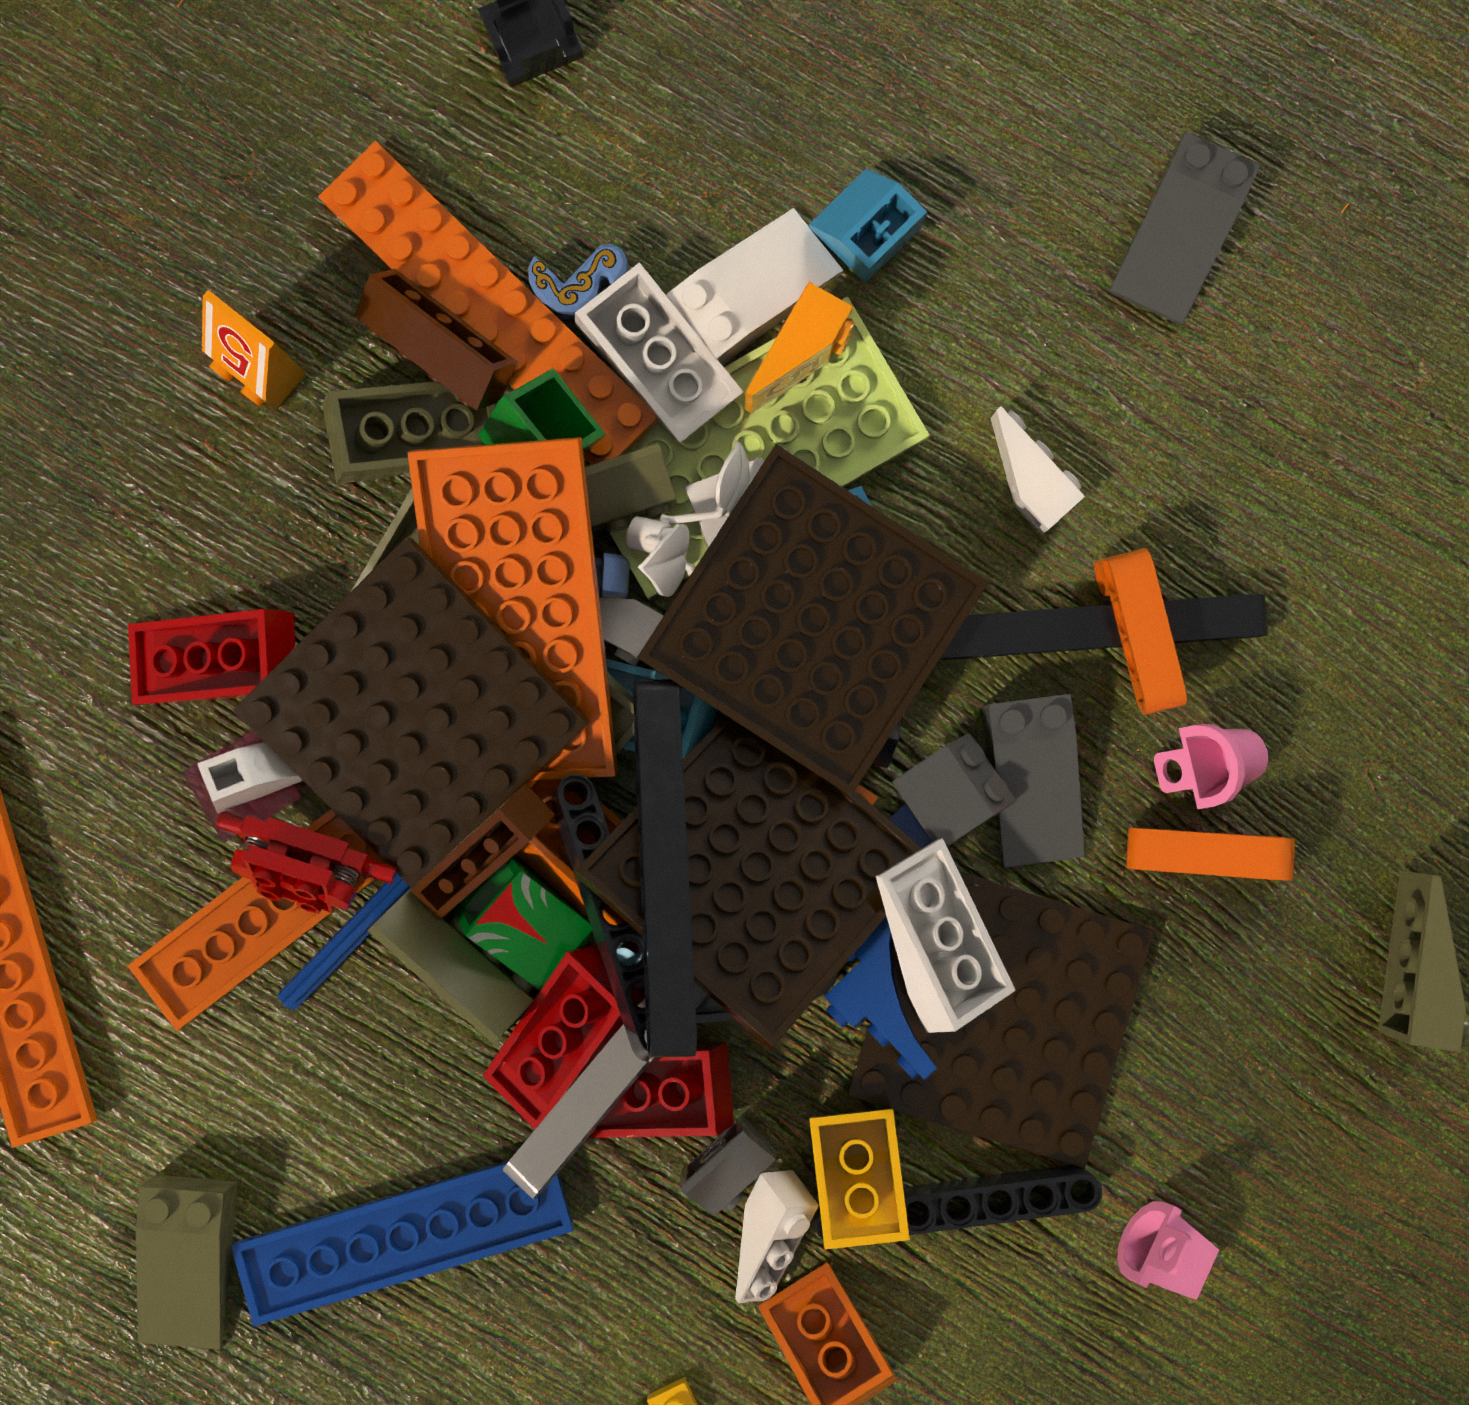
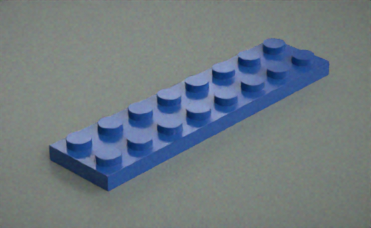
M507 1160L236 1241L231 1245L253 1327L572 1232L575 1226L560 1174L558 1173L549 1185L535 1199H532L502 1171L509 1161Z

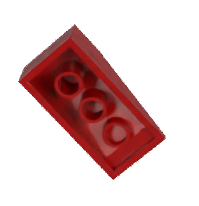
M258 609L128 624L132 705L245 698L295 648L294 612Z
M592 945L566 952L482 1075L534 1130L623 1025L600 951ZM638 988L631 989V999L634 1004L639 1006L645 999V995Z
M727 1042L697 1043L695 1056L663 1057L656 1062H651L588 1138L717 1136L733 1126L734 1115Z

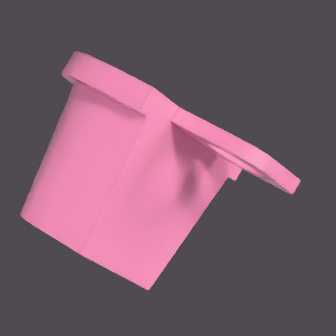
M1197 724L1178 728L1183 748L1160 752L1154 756L1155 769L1161 790L1169 793L1193 789L1197 809L1215 807L1233 800L1243 786L1261 777L1266 771L1268 764V750L1264 741L1257 733L1250 729H1222L1215 724ZM1170 760H1175L1181 767L1182 776L1179 782L1171 780L1168 776L1167 763Z
M1153 1201L1141 1207L1128 1222L1118 1245L1117 1262L1120 1272L1127 1279L1144 1288H1147L1149 1283L1197 1300L1219 1249L1180 1217L1182 1210L1176 1206L1165 1202Z

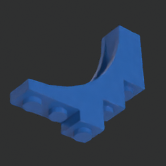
M906 803L889 819L921 848L932 843ZM886 916L849 959L852 962L857 957L861 962L824 996L831 1003L826 1010L842 1027L849 1023L853 1028L857 1029L864 1021L869 1019L872 1024L867 1030L883 1047L889 1042L901 1054L896 1061L912 1079L919 1074L924 1080H927L938 1067L918 1042L903 1012L894 978L893 938Z

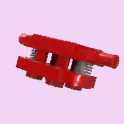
M222 811L216 821L217 829L238 834L240 838L244 839L245 847H243V850H235L230 865L234 873L252 880L254 888L257 889V893L274 901H280L282 897L295 901L299 908L310 913L319 914L321 910L334 913L336 907L348 909L357 895L356 889L353 888L355 881L364 883L367 878L371 877L392 885L397 874V867L376 862L374 858H370L367 854L350 849L348 842L268 817L265 822L250 816H246L243 819Z

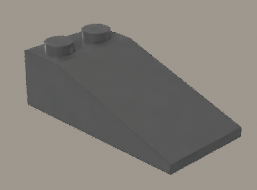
M1185 132L1171 153L1108 293L1182 325L1247 197L1261 165Z
M1071 694L981 706L988 760L999 776L1006 782L1008 789L1016 799L1015 803L996 815L1003 867L1085 857L1077 738Z

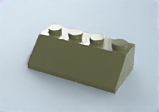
M659 443L585 467L592 533L607 528L609 533L619 532L629 528L631 520L636 516L643 517L647 515L649 519H658L662 514L669 515L672 513L670 507L678 505Z
M409 889L367 931L491 1043L495 1044L536 998L537 994L532 990L534 986L517 973L511 972L498 959L466 937L456 916L451 918L446 914L438 920Z

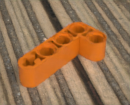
M1142 548L1095 561L1094 572L1097 585L1104 597L1110 596L1135 698L1141 713L1145 716L1186 705V689L1150 552L1147 548Z
M1128 827L1127 869L1293 881L1295 838Z

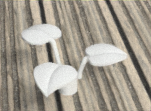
M734 440L735 447L728 455L719 473L715 492L717 503L715 510L678 516L662 514L659 521L636 516L631 521L627 532V545L630 549L650 553L638 568L650 579L660 595L665 597L673 595L682 581L685 570L690 577L695 569V566L686 562L685 559L689 544L688 527L678 523L719 519L724 514L728 518L749 486V462L746 452L739 441Z

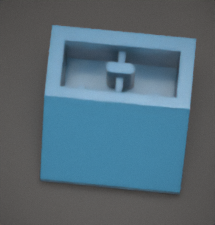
M865 169L809 224V228L866 283L922 228L927 211L898 182Z

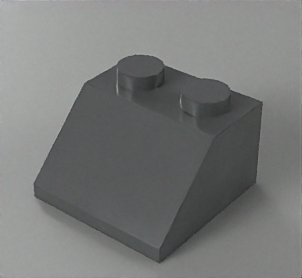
M970 732L947 744L892 781L931 841L934 842L937 839L943 838L947 847L982 826L1016 802L1006 782L999 776Z
M742 1114L734 1121L733 1126L716 1137L682 1169L679 1189L713 1216L722 1209L729 1212L743 1199L745 1194L742 1191L753 1180L757 1182L761 1173L773 1172L775 1169L773 1162L776 1160V1151Z

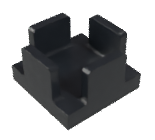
M495 0L488 5L478 8L479 15L510 88L584 58L582 48L574 31L572 18L564 0Z

